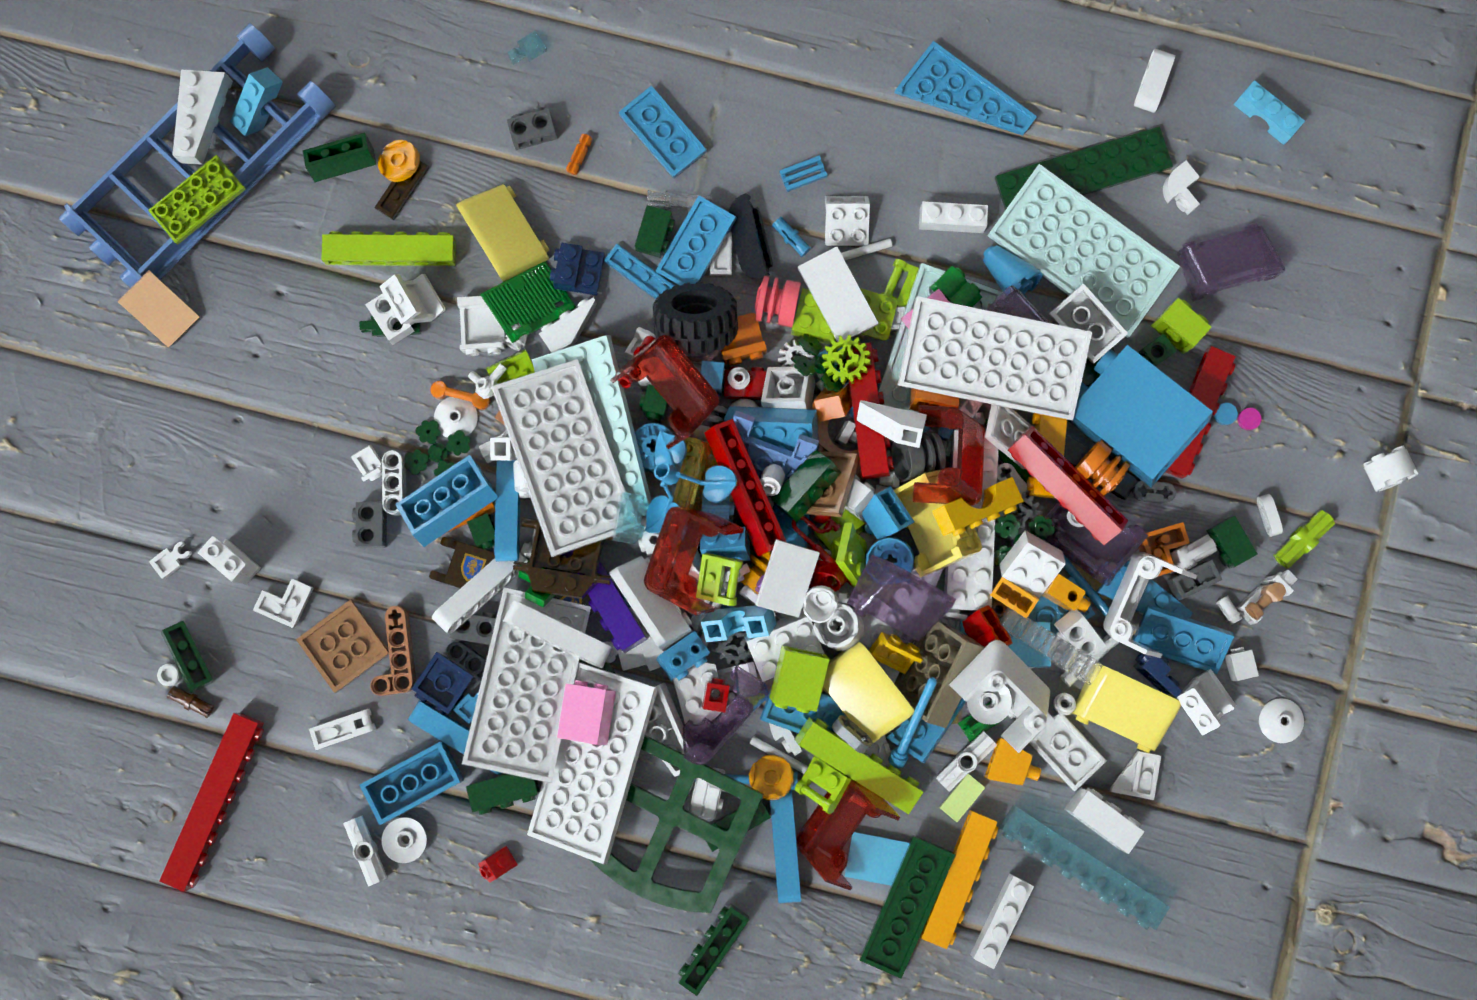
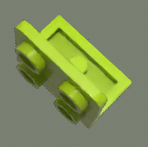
M860 288L878 321L877 326L861 334L886 341L890 335L897 300Z
M526 349L486 368L489 376L499 364L507 368L498 379L497 384L535 373L533 363Z

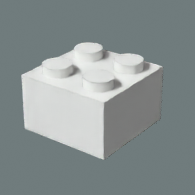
M768 367L761 399L763 408L811 410L815 389L814 376L810 374L803 376L795 367Z
M1025 530L1000 563V569L1003 578L1040 598L1066 563L1063 551Z

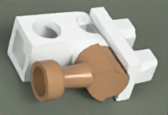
M1289 570L1265 577L1261 581L1263 585L1258 586L1236 607L1237 611H1241L1242 614L1240 615L1250 625L1257 624L1263 618V609L1270 603L1283 600L1282 597L1289 596L1294 591L1291 586L1298 579Z

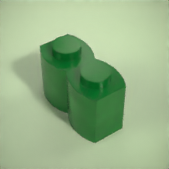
M951 266L930 286L934 292L940 289L947 300L953 304L973 307L982 298L978 286L967 282L965 273L958 267L954 268Z

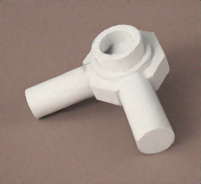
M499 364L490 376L482 378L475 371H472L468 377L476 384L475 392L483 399L494 396L492 386L497 385L498 379L507 368Z

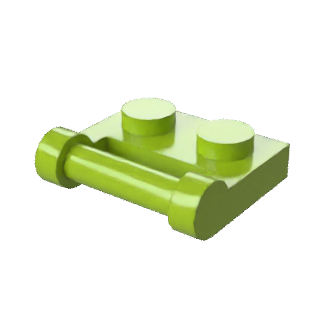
M895 259L893 272L885 291L881 294L896 299L897 307L906 308L919 268L901 259ZM902 270L906 271L908 275L898 298H895L892 294Z
M703 553L696 598L728 606H736V589L739 570L743 566V560ZM725 566L731 567L726 596L721 595Z
M814 756L802 779L797 782L795 791L801 795L805 794L821 805L825 812L831 814L836 809L851 778ZM812 781L831 794L830 798L826 799L809 786Z

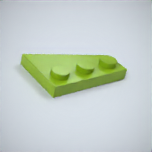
M844 523L836 563L858 594L869 596L870 587L873 586V578L868 573L866 558L853 523Z

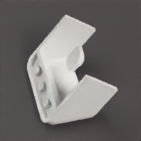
M1137 552L1130 560L1103 626L1104 630L1116 641L1143 654L1161 658V653L1131 639L1134 632L1131 620L1149 579L1156 578L1163 566L1196 579L1197 575L1151 554Z
M640 556L616 567L609 574L656 645L664 652L693 632L689 627L692 622L685 612L681 614L652 572L655 567L648 557L644 559Z
M994 640L976 656L949 686L967 702L982 686L990 692H996L1007 683L1029 705L1001 735L1020 753L1046 725L1050 689L1004 642Z

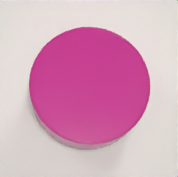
M1246 408L1239 413L1237 418L1238 424L1244 430H1253L1260 425L1261 414L1254 408Z

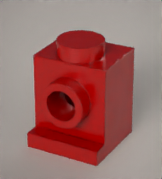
M712 677L711 681H706L702 702L704 710L726 712L730 686L725 684V679ZM713 690H719L720 693L718 697H713L711 695Z

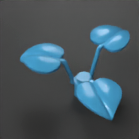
M660 431L655 447L656 467L654 475L662 481L660 485L664 487L668 497L661 495L651 501L647 509L645 531L648 533H661L673 527L678 521L680 506L673 502L674 497L668 485L677 483L679 478L705 485L703 489L704 497L710 502L717 503L725 500L737 484L735 473L727 467L714 466L707 470L705 475L706 481L680 473L676 469V464L682 463L686 457V443L678 436Z

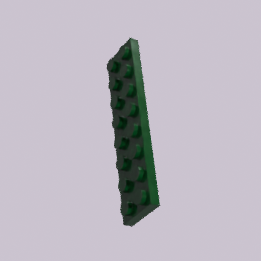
M1159 126L996 175L995 181L1004 209L1006 210L1039 164L1081 195H1087L1170 170L1173 164Z

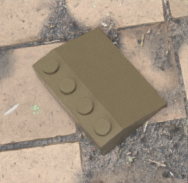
M928 614L914 642V645L920 649L919 653L923 661L921 663L914 661L905 674L900 672L894 684L915 711L928 679L934 677L937 680V684L921 719L926 723L947 728L962 698L949 684L985 647L973 638Z

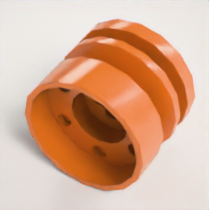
M1101 439L1088 451L1075 468L1087 480L1090 478L1092 480L1091 484L1095 488L1099 486L1098 491L1104 496L1122 481L1131 464L1125 461L1117 467L1116 465L1122 456L1118 455L1109 460L1108 457L1111 454L1112 448Z

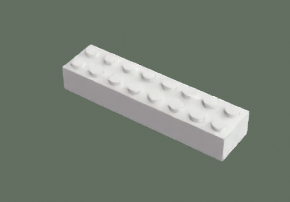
M954 430L951 435L950 475L961 498L968 505L980 509L984 501V489L997 483L998 448L985 438L986 432ZM983 519V524L975 528L982 544L980 552L945 567L944 609L977 611L987 605L992 607V596L990 594L992 593L995 519L990 522L987 519Z

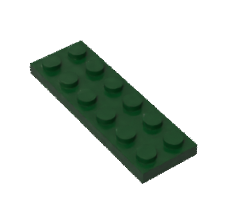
M913 835L860 955L859 960L902 979L956 854Z

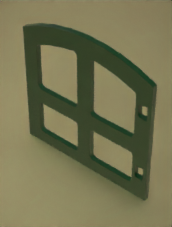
M645 735L641 750L678 767L680 774L668 800L633 783L630 784L626 801L659 818L637 871H634L612 853H610L607 864L589 860L617 884L651 902L689 912L711 913L764 794ZM696 778H700L741 800L729 830H724L685 810L684 804ZM675 826L719 848L718 856L703 890L700 892L667 886L653 880L655 870Z

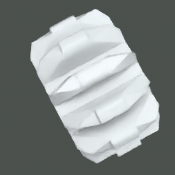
M793 340V347L785 343L784 347L786 350H779V354L784 357L778 358V363H785L781 367H794L795 363L792 361L794 354L805 355L808 360H812L814 355L805 352L802 346H797V341Z

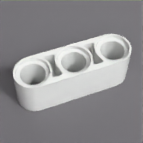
M1156 48L1153 50L1134 102L1135 107L1155 113L1175 55Z
M391 450L387 451L382 457V505L387 513L399 516L401 515L399 510L392 511L390 503L393 500L401 501L407 497L406 468L404 467L406 460L403 455ZM397 456L399 459L398 464L395 467H391L389 464L390 459ZM393 478H398V487L391 489L390 481Z

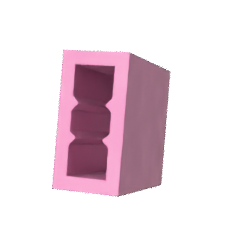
M575 680L574 684H566L557 738L595 745H607L616 691L608 690V685L595 683L594 687H588V682Z

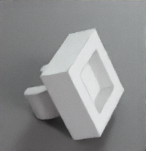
M851 421L844 422L834 441L840 445H844L848 441L858 444L856 432L853 431L855 424Z

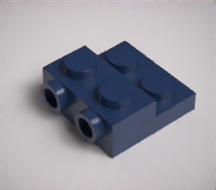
M561 242L560 248H556L554 254V261H557L556 268H552L550 273V281H553L554 289L597 296L605 253L585 250L581 245Z
M436 652L411 690L416 692L414 696L422 702L426 703L428 700L434 704L433 709L442 715L445 713L451 714L474 677L439 652Z
M1140 653L1136 657L1135 661L1137 663L1133 667L1156 689L1173 698H1177L1181 694L1182 690L1178 687L1180 685L1179 682L1170 675L1166 676L1172 668L1167 665L1169 661L1163 655L1161 658Z

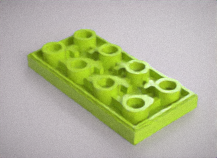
M215 155L148 211L178 245L245 191L246 188L224 162Z

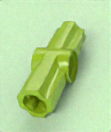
M1323 510L1317 512L1305 525L1300 526L1290 535V540L1273 555L1275 560L1284 568L1289 569L1303 554H1307L1318 545L1319 539L1336 524L1334 519Z

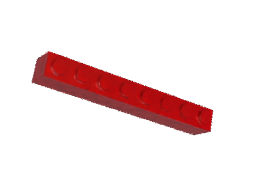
M233 713L159 882L183 892L196 886L199 880V875L197 874L200 867L206 864L209 857L207 851L210 846H213L218 837V833H216L219 824L222 825L227 816L226 808L228 804L233 802L236 796V791L234 790L237 783H240L245 776L246 771L244 767L247 762L251 761L255 752L253 747L256 741H259L263 735L264 729L262 727L264 722L242 713Z

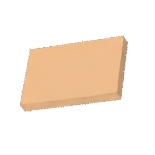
M150 270L118 300L120 305L168 348L200 317Z

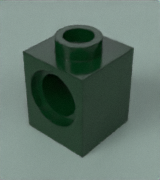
M1162 334L1138 353L1156 367L1177 352V350L1166 335ZM1152 348H1155L1160 352L1159 358H1156L1152 355Z
M487 513L467 521L477 547H483L485 550L495 545V526L491 515Z

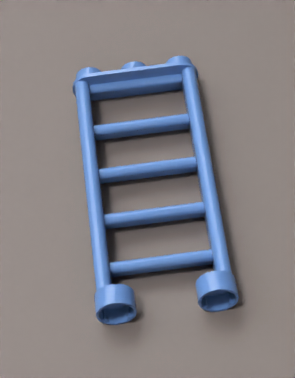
M251 23L236 36L239 39L236 45L210 70L211 72H225L242 88H244L247 77L235 66L249 52L263 62L275 50V47ZM309 81L297 93L305 105L291 118L271 100L268 101L263 108L282 127L254 155L218 122L213 132L245 162L234 175L246 190L180 244L177 245L170 238L143 265L137 262L87 212L117 184L161 227L148 211L154 204L125 175L153 147L186 179L195 172L188 164L180 163L173 156V150L162 140L176 125L178 102L72 206L66 203L64 205L66 211L59 219L77 236H80L87 229L96 238L89 248L107 265L110 266L118 259L127 268L119 277L130 288L148 270L161 280L336 106L312 81Z

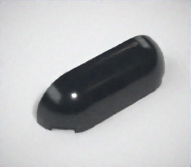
M745 193L737 197L730 206L729 213L737 217L731 228L739 265L744 274L750 278L762 279L764 275H771L769 268L773 267V262L759 208L753 207L749 201L751 196Z

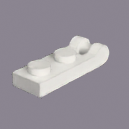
M370 708L310 728L309 731L315 750L377 730L375 723L372 724L370 715H372ZM362 719L364 727L358 728L355 720Z

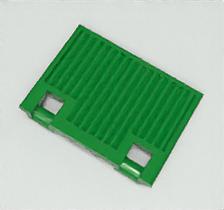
M546 261L480 294L512 343L518 341L521 336L525 334L528 336L548 323L560 319L559 317L568 310L572 312L577 308L566 291L554 289L553 281H550L551 269ZM563 301V305L559 307L555 306L556 303ZM518 323L521 325V327L515 330L512 329V326Z

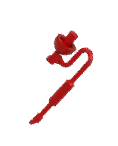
M816 515L813 519L820 524L828 522L824 525L823 529H818L805 516L800 519L819 534L829 533L832 528L837 532L841 527L840 524H837L831 518L832 516ZM792 520L794 531L812 547V550L820 553L819 558L824 562L836 563L834 558L819 544L812 542L796 526V522ZM848 580L847 583L853 587V585Z

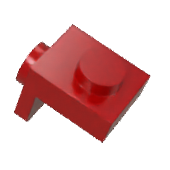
M507 846L478 863L482 877L488 880L489 883L518 865Z

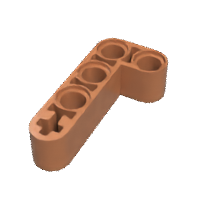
M392 606L385 613L391 674L376 676L370 683L371 691L379 696L411 692L412 687L416 683L409 613L403 607ZM396 613H401V617L398 618V621L393 619V615H396ZM398 625H400V626H403V629H401V628H395V629H394L393 626H398ZM399 632L404 635V641L400 645L395 642V636ZM401 654L407 658V663L403 667L399 666L397 662ZM404 676L409 679V686L406 689L400 686V680ZM382 679L387 683V688L383 692L378 689V682Z

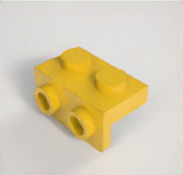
M881 632L868 650L876 661L903 674L907 672L914 661L918 663L923 661L919 653L920 649L913 643L906 644L894 634L888 635Z

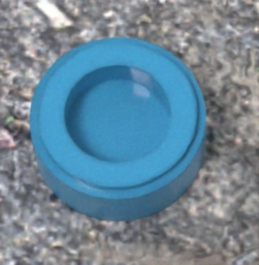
M1222 403L1219 405L1214 418L1221 425H1229L1237 419L1238 412L1233 404Z

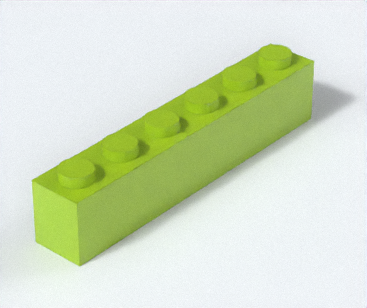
M331 231L329 234H322L321 260L326 265L456 266L457 241L453 235L447 232H439L437 235H429L426 232H417L416 235H407L405 232H395L394 235H386L384 232H373L372 235H364L363 232L354 231L351 232V235L342 234V232Z
M810 717L807 719L794 739L799 746L909 815L923 794L919 787L920 783L911 776H908L906 779L900 775L902 773L901 770L891 764L889 767L882 763L884 760L874 753L870 756L867 753L857 752L835 732L827 728L829 725L823 720L817 718L815 721Z

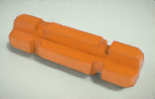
M584 133L581 134L580 142L576 145L570 158L571 162L566 167L567 172L572 175H577L580 169L579 165H582L588 152L587 147H590L592 143V137Z

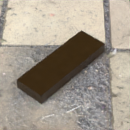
M420 161L417 170L411 177L400 182L392 181L374 208L394 221L428 171L429 166Z

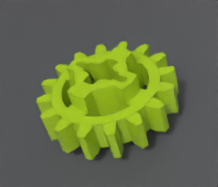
M848 335L846 340L839 336V342L837 343L832 339L831 343L833 346H825L828 354L822 355V358L827 361L822 364L823 367L829 368L826 371L827 375H833L835 382L841 378L842 384L846 383V379H849L853 384L855 377L861 380L862 376L860 373H868L865 365H871V361L866 359L871 356L870 352L864 351L867 348L866 344L859 345L860 339L858 337L852 341L851 335ZM853 347L860 352L861 356L853 353ZM849 355L851 360H847V363L844 365L843 360ZM832 363L840 366V372L834 369Z

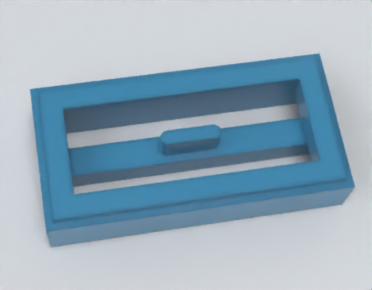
M820 155L779 171L787 192L827 177V172L821 162ZM817 163V166L811 167L809 169L790 175L788 177L785 176L787 174L793 173L795 171L801 170L803 168L809 167ZM820 170V174L814 175L812 177L806 178L804 180L798 181L790 185L788 183L792 180L798 179L800 177L806 176L808 174Z

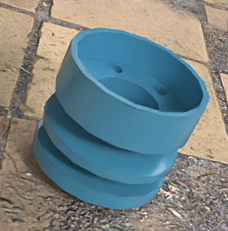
M657 423L645 424L635 432L644 471L654 474L656 467L655 452H651L648 446H652V442H657L660 431L673 435L668 428Z
M887 537L878 540L871 546L867 553L866 566L868 573L875 581L883 585H895L909 577L914 568L915 557L912 548L907 542L899 538ZM889 554H892L893 558H897V562L893 564V567H890L889 563H885V559L889 558Z

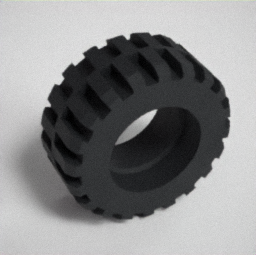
M684 283L681 286L676 285L672 289H666L662 294H659L653 303L654 335L656 340L667 350L670 349L674 353L681 352L683 355H701L702 353H713L715 350L720 351L724 349L725 345L731 344L737 335V301L728 290L721 286L716 287L711 283Z

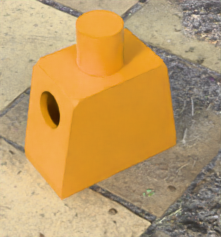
M1060 574L1055 577L1041 595L1064 609L1072 611L1077 609L1082 613H1085L1091 604L1089 600L1083 597L1086 592L1085 590Z
M1001 577L990 596L1026 619L1039 601V597Z
M998 737L996 741L997 746L993 749L984 778L1022 786L1026 777L1038 781L1041 768L1030 764L1033 755L1024 750L1018 753L1005 739Z

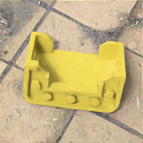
M504 184L455 204L503 282L549 260L547 252L550 251L544 240H538L513 199L516 195L511 186L506 187Z
M938 470L924 473L894 490L914 520V523L909 525L908 528L920 553L914 558V568L920 578L981 551L982 544L975 528L971 529L970 526L965 527L966 532L957 536H953L952 533L943 536L934 517L933 510L961 498L951 475L947 471Z
M857 642L846 651H841L829 661L822 691L824 690L828 693L845 716L871 738L872 744L913 715L914 709L861 642Z
M1099 664L1091 667L1072 714L1076 715L1075 720L1088 725L1089 721L1134 741L1138 744L1137 749L1150 753V751H1156L1177 715L1181 704L1179 700Z

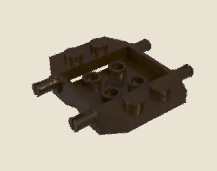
M523 517L522 527L534 528L535 536L530 561L527 563L514 561L513 570L526 571L533 591L583 599L597 583L611 584V575L598 573L600 556L604 541L607 539L618 542L620 534L574 549L573 555L570 558H564L562 554L551 557L539 520Z

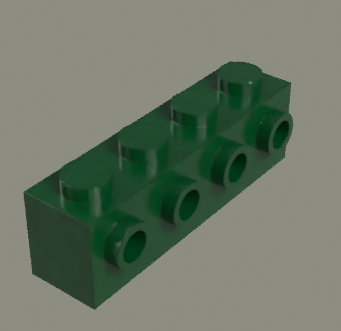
M732 903L728 908L724 906L717 915V918L720 920L715 927L712 924L704 934L706 937L702 945L697 944L691 953L693 956L689 964L685 962L678 972L680 975L678 983L696 996H698L749 921V916Z

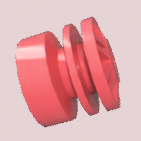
M764 275L756 297V321L761 322L763 312L768 313L766 323H770L773 315L776 314L778 315V325L792 328L801 282L787 280L784 288L781 289L779 288V279L775 277L773 287H770V276Z

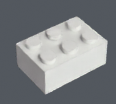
M1081 284L1048 314L1057 325L1092 332L1087 358L1091 363H1095L1128 334L1085 284Z
M803 610L800 612L799 618L790 615L776 621L777 625L770 636L748 638L747 633L743 634L762 682L774 678L782 645L824 654L820 641L815 635L813 623L804 614Z
M1079 788L1064 810L1117 849L1129 854L1144 833L1139 828L1141 824L1131 816L1128 817L1125 814L1122 816L1120 814L1122 810L1115 804L1108 801L1103 802V796L1094 789L1087 788L1085 790Z

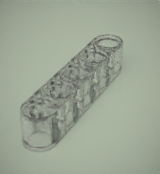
M1009 607L1006 608L999 620L1011 638L1088 685H1092L1103 667L1093 657L1028 617L1026 619Z

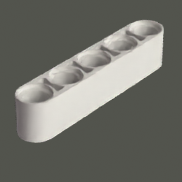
M519 553V562L527 563L528 560ZM494 558L434 612L432 619L447 634L453 633L519 574V570H513L514 561L496 562Z
M512 601L503 619V622L601 669L612 650V647L517 601Z

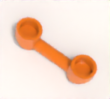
M443 381L434 382L430 388L432 396L436 399H444L447 396L472 402L479 410L487 409L491 403L490 397L483 399L476 392L469 393L450 388Z

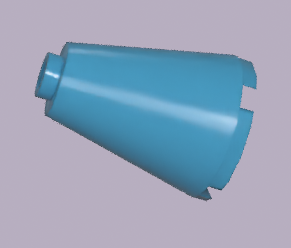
M999 245L990 246L983 254V262L1012 305L1026 298L1024 294L1028 290L1033 291L1043 277L1040 269Z

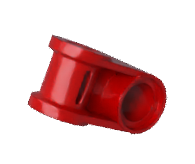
M817 560L809 588L822 585L830 587L836 592L848 581V578L838 564Z

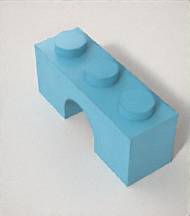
M268 67L249 73L230 120V123L244 136L264 129L269 113L263 106L268 101L277 97L283 83Z
M1255 80L1233 104L1249 118L1253 115L1263 118L1269 125L1267 132L1283 145L1305 122V120Z
M757 605L709 610L701 621L706 642L724 641L732 634L740 631H746L748 638L770 636L777 625L773 610Z

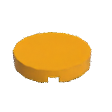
M401 139L395 140L383 148L385 151L378 157V168L380 173L388 180L393 182L404 181L415 173L420 163V155L413 144Z
M765 755L752 765L749 772V783L753 789L764 794L763 799L778 800L786 796L791 790L794 783V772L790 764L783 757Z

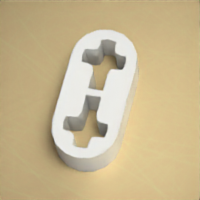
M1266 494L1257 497L1258 509L1267 534L1270 537L1282 534L1281 520L1272 496Z

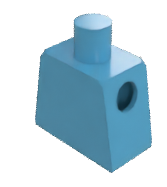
M891 486L875 494L862 512V517L867 523L865 525L866 532L870 535H875L879 540L914 523V520Z

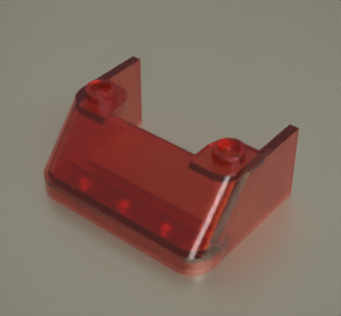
M661 335L610 379L614 383L627 374L631 380L638 382L646 377L674 411L669 416V424L676 432V435L666 445L668 449L690 437L719 404L717 392L673 339L667 335Z
M919 405L918 413L927 415L925 426L959 429L957 468L942 469L938 474L937 483L914 482L913 502L948 504L962 498L970 506L978 504L982 498L985 438L983 425L956 407Z
M682 506L670 508L666 513L644 577L645 587L650 592L696 616L714 612L716 607L696 598L698 580L689 575L702 535L714 537L719 533L723 535L743 533L744 528L715 514Z
M851 779L834 812L828 814L818 804L796 839L797 848L823 880L847 890H851L852 885L842 875L848 863V856L843 847L867 814L872 818L884 815L897 821L901 818L883 798ZM827 792L824 797L829 799L831 794Z

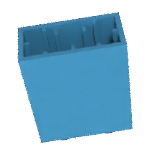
M1126 345L1119 355L1112 349L1103 355L1094 368L1100 376L1090 388L1081 382L1074 418L1069 420V422L1095 443L1102 439L1112 448L1110 455L1113 458L1118 455L1122 456L1119 462L1121 464L1125 461L1129 462L1131 465L1128 470L1152 488L1210 422L1213 411L1134 349Z

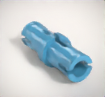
M782 216L772 224V227L784 238V242L790 244L800 257H803L810 251L811 246L798 235L799 231L797 229L794 230Z

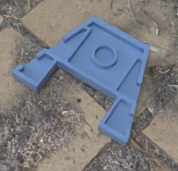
M736 411L733 417L759 480L767 466L777 464L784 471V484L797 467L803 464L809 454L815 451L819 440L800 434L795 449L792 452L749 436L755 417Z

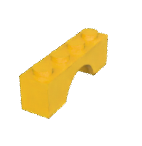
M1013 477L984 489V501L980 509L968 505L960 498L932 512L943 536L950 533L953 536H957L966 532L965 527L967 526L973 529L982 525L983 519H987L990 522L1001 517L999 513L1002 511L1006 515L1017 510L1016 505L1024 501Z

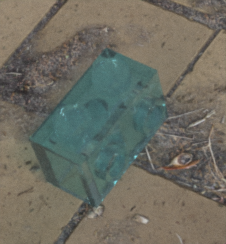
M622 492L619 497L613 541L635 544L638 538L643 537L644 525H641L642 516H646L648 503L644 502L645 496Z

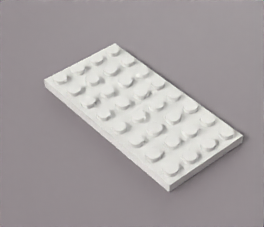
M916 296L898 385L1073 420L1092 332Z
M578 359L492 386L551 557L638 527Z
M504 587L462 764L551 783L561 738H557L565 685L574 684L579 658L503 622V619L512 601H517L585 634L591 607L553 598L543 608L525 599V592Z
M579 662L575 680L588 682V687H594L595 683L608 685V690L616 691L608 744L595 745L561 739L552 782H542L527 835L596 862L607 864L658 688Z

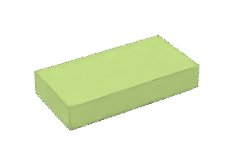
M967 774L939 808L954 821L958 822L985 787L970 774Z

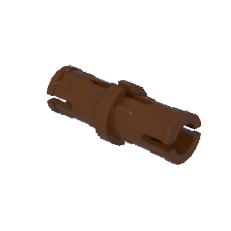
M173 686L169 691L170 694L167 695L168 699L183 705L184 709L188 711L193 710L205 718H208L213 712L214 705L197 698L198 695L194 693L189 694L177 688V686Z

